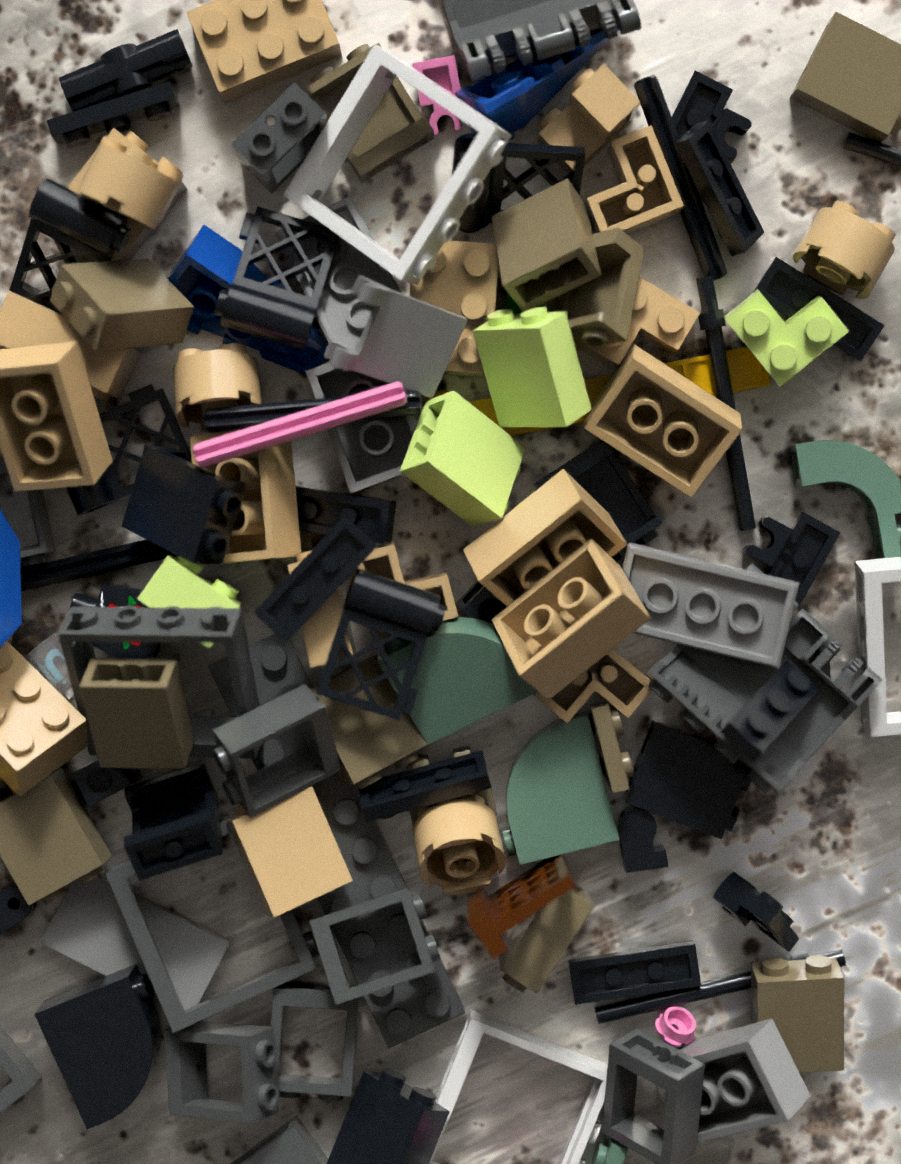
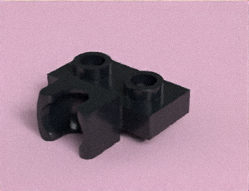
M695 70L672 115L677 134L680 139L695 124L709 120L732 164L737 156V150L726 143L724 134L731 132L743 136L752 126V122L728 108L724 110L733 89Z
M800 512L792 529L769 516L763 515L759 519L758 525L769 533V545L764 549L756 545H746L742 552L764 566L770 567L766 575L800 582L795 601L799 604L797 607H800L841 532L804 512Z
M732 872L714 893L713 898L723 905L721 908L744 926L752 921L757 929L788 952L798 942L799 937L790 927L794 921L782 911L784 907L765 891H762L760 894L755 886L737 873Z

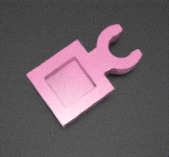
M455 55L412 63L413 68L454 96H456L455 92L461 90ZM417 90L420 106L431 104L433 106L429 124L434 130V135L439 134L437 121L443 115L451 117L455 131L461 130V119Z

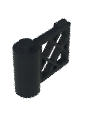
M478 133L464 134L456 139L452 175ZM507 143L500 154L504 158L497 166L492 167L485 177L481 195L473 204L468 205L459 219L460 226L458 230L465 233H475L488 226L489 223H492L491 216L503 211L501 210V201L515 191L524 200L533 196L523 185L538 174L551 186L568 178L580 196L585 147ZM506 157L525 158L532 167L515 178L505 168ZM557 160L574 161L573 170L560 180H557L547 169ZM505 180L508 184L503 187V183Z
M46 179L38 188L30 206L29 218H31L9 291L62 315L51 302L52 289L57 279L49 264L64 259L66 264L77 263L74 255L84 253L99 262L111 261L114 251L121 253L130 238L131 229L126 227L128 218L50 179ZM40 232L54 239L60 251L59 253L48 257L44 256L37 242ZM39 268L49 288L39 290L25 283L27 272Z
M257 206L255 214L246 212L239 234V239L246 240L243 253L229 291L223 289L220 291L214 314L221 316V326L305 350L339 235L328 227ZM262 222L281 227L286 239L267 247L259 234ZM311 236L328 241L325 253L310 260L299 244L300 241ZM256 244L260 251L252 254ZM292 246L302 264L282 273L272 255ZM262 259L266 260L275 275L264 282L245 278L248 266ZM321 264L319 273L317 275L314 267ZM306 271L315 285L312 296L308 297L293 292L287 280Z
M152 384L130 392L128 393L130 402L99 414L102 424L114 420L127 425L128 428L119 448L108 444L109 450L117 455L113 464H110L94 485L65 487L77 516L93 512L116 500L131 495L134 483L122 488L115 471L122 456L140 463L141 457L124 451L133 428L156 437L153 446H159L161 440L178 446L180 451L186 453L185 460L192 463L190 450L163 388L155 391ZM159 401L165 415L159 432L136 423L141 408ZM134 411L131 421L120 417ZM168 424L174 438L164 435Z
M357 568L348 588L343 611L315 693L399 721L402 713L411 715L419 691L411 688L427 636L431 630H439L446 611L445 606L439 605L440 595ZM349 621L366 626L374 644L351 654L344 640ZM375 630L390 635L379 640ZM397 637L414 642L409 660L393 668L382 645ZM342 647L346 655V658L336 662L340 648ZM377 648L388 671L365 682L354 659ZM349 662L360 685L346 693L329 689L328 685L333 670ZM406 668L401 683L396 673ZM391 676L399 691L393 709L376 704L368 687ZM363 690L368 701L352 695Z

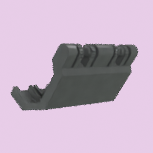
M441 0L453 40L472 81L491 76L489 64H492L496 74L506 71L505 59L518 56L522 64L526 65L533 62L531 51L534 52L539 61L575 50L574 38L580 48L590 45V33L599 30L603 31L607 39L617 37L616 25L622 35L641 30L639 12L633 0Z
M753 563L750 564L746 569L749 571L764 574ZM795 602L793 611H794V610L796 609V607L799 605V604L796 603V602ZM802 609L790 622L779 669L789 661L798 670L806 674L820 691L758 759L753 762L720 731L779 670L778 668L677 644L662 660L658 659L647 671V675L652 679L648 687L664 702L668 703L673 698L685 709L681 717L698 733H701L706 728L715 736L718 741L714 744V747L732 764L739 758L752 771L747 775V778L765 794L771 789L780 794L793 781L792 778L860 706L883 679L868 667L843 693L840 689L864 663L858 657L850 660L834 682L825 675L820 668L828 660H832L843 645L837 638L810 663L808 659L831 633L806 610Z

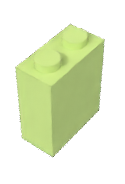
M538 307L527 310L522 314H513L512 309H503L489 314L486 323L472 330L499 427H567L592 410L566 311L547 312L545 307Z
M453 390L425 401L400 472L471 526L475 527L501 519L509 506L508 499L514 481L520 473V463L526 447Z

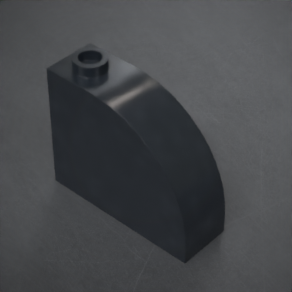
M137 964L47 999L34 1014L86 1129L113 1119L132 1104L147 1082L159 1055L161 1027L158 1012L153 1001L154 989L149 977L146 974H141Z

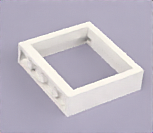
M374 44L283 196L401 281L418 285L427 269H434L436 264L435 257L443 244L450 241L457 233L460 226L459 219L467 206L473 204L481 195L485 177L491 168L497 166L504 158L500 154L512 135L393 53ZM396 76L479 132L400 259L320 203V200Z
M901 557L855 561L859 659L864 663L859 669V676L869 667L883 679L861 703V723L870 737L900 735L901 711L887 713L882 583L901 581Z
M470 1010L436 1094L437 1099L435 1102L450 1112L429 1164H438L432 1160L483 1033L593 1076L558 1164H586V1160L581 1158L587 1143L591 1145L595 1143L601 1128L602 1121L597 1118L605 1100L608 1064Z

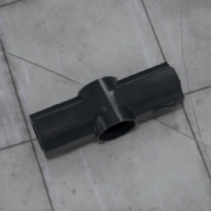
M176 29L137 46L135 44H124L112 48L100 57V61L59 77V81L72 112L152 87L153 82L186 70L193 65L180 33Z

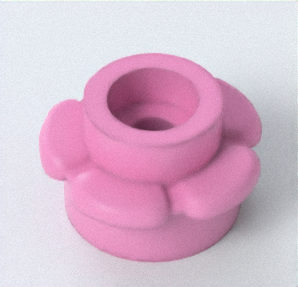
M672 1006L659 1014V1018L655 1020V1030L663 1042L679 1047L682 1044L689 1045L693 1041V1031L695 1030L696 1022L689 1011L679 1006Z

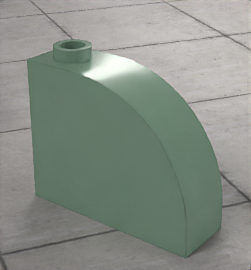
M455 617L442 621L439 630H431L427 636L411 688L419 691L410 717L427 745L538 692V690L519 676L494 624L475 618ZM397 637L382 645L393 668L409 660L414 642ZM378 653L377 662L385 673L388 669L380 653ZM406 668L396 673L401 683ZM387 677L396 694L398 695L399 691L392 677Z
M586 712L575 714L568 723L559 719L540 729L524 744L517 754L510 769L506 785V810L510 829L502 832L508 856L517 854L519 865L619 840L588 714Z

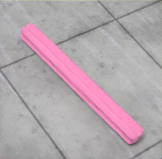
M394 382L195 444L193 446L194 456L197 464L204 468L403 406L407 403V397L401 382Z

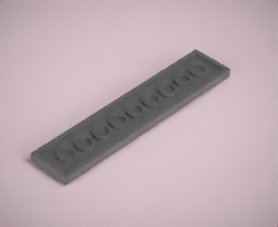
M274 634L249 646L260 706L303 684H306L309 689L313 687L291 639L285 643L279 636ZM225 657L208 665V668L231 716L239 717L228 660ZM299 725L260 745L256 759H252L257 771L304 748ZM337 773L312 785L353 880L317 897L325 915L408 888L377 821H365L357 783L343 786ZM402 902L331 925L358 985L421 964ZM420 920L424 937L430 936L424 921ZM442 959L433 962L436 972L364 995L388 1049L465 1013V1008Z

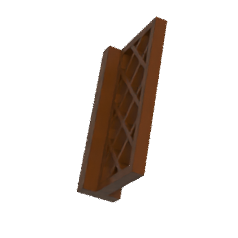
M563 854L541 860L490 895H488L484 888L467 893L468 923L493 960L508 950L507 931L576 886Z

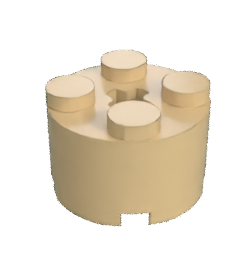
M103 136L77 192L137 224L157 231L183 175L162 164L158 167L157 164L152 162L153 158L131 146L127 148L121 143Z
M835 201L832 208L824 207L818 210L795 250L793 260L797 263L802 259L806 263L802 271L820 285L842 295L845 294L848 288L856 290L858 293L855 298L865 299L869 297L894 253L895 248L892 241L896 234L884 224L877 222L871 224L857 216L858 211L850 204Z
M229 343L217 350L202 351L189 348L178 353V362L173 367L176 419L181 426L189 429V422L200 424L202 432H208L204 424V411L206 409L262 404L259 364L256 358L247 354L245 345Z
M465 796L462 799L447 800L431 807L419 808L417 811L418 818L413 826V838L420 878L426 886L432 889V883L441 886L443 893L467 894L483 889L491 884L490 877L497 870L499 875L505 867V856L497 818L494 811L485 804L481 796Z

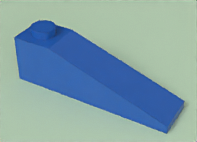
M602 30L590 33V45L580 48L574 38L575 50L538 61L534 52H531L532 63L523 65L522 61L518 59L506 65V71L497 74L493 72L491 76L484 77L455 92V95L512 135L509 139L510 141L515 137L514 132L525 127L609 39L606 38ZM468 125L471 130V133H479L476 129Z
M203 225L167 277L194 306L187 330L199 334L202 329L221 336L225 345L229 343L243 344L258 350L263 359L306 374L307 370L318 367L326 358L324 354L329 342L314 326H312L306 349L301 350L220 325L221 316L214 314L221 289L229 291L243 252L209 227ZM255 264L248 266L245 278L258 282L268 280Z

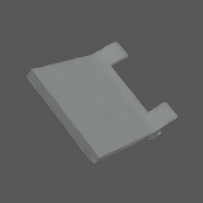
M358 275L351 292L358 295V300L374 305L355 350L345 344L330 340L324 357L330 359L329 364L337 368L359 372L390 384L401 382L404 389L416 390L421 395L433 398L468 320L463 316L391 290L373 280Z

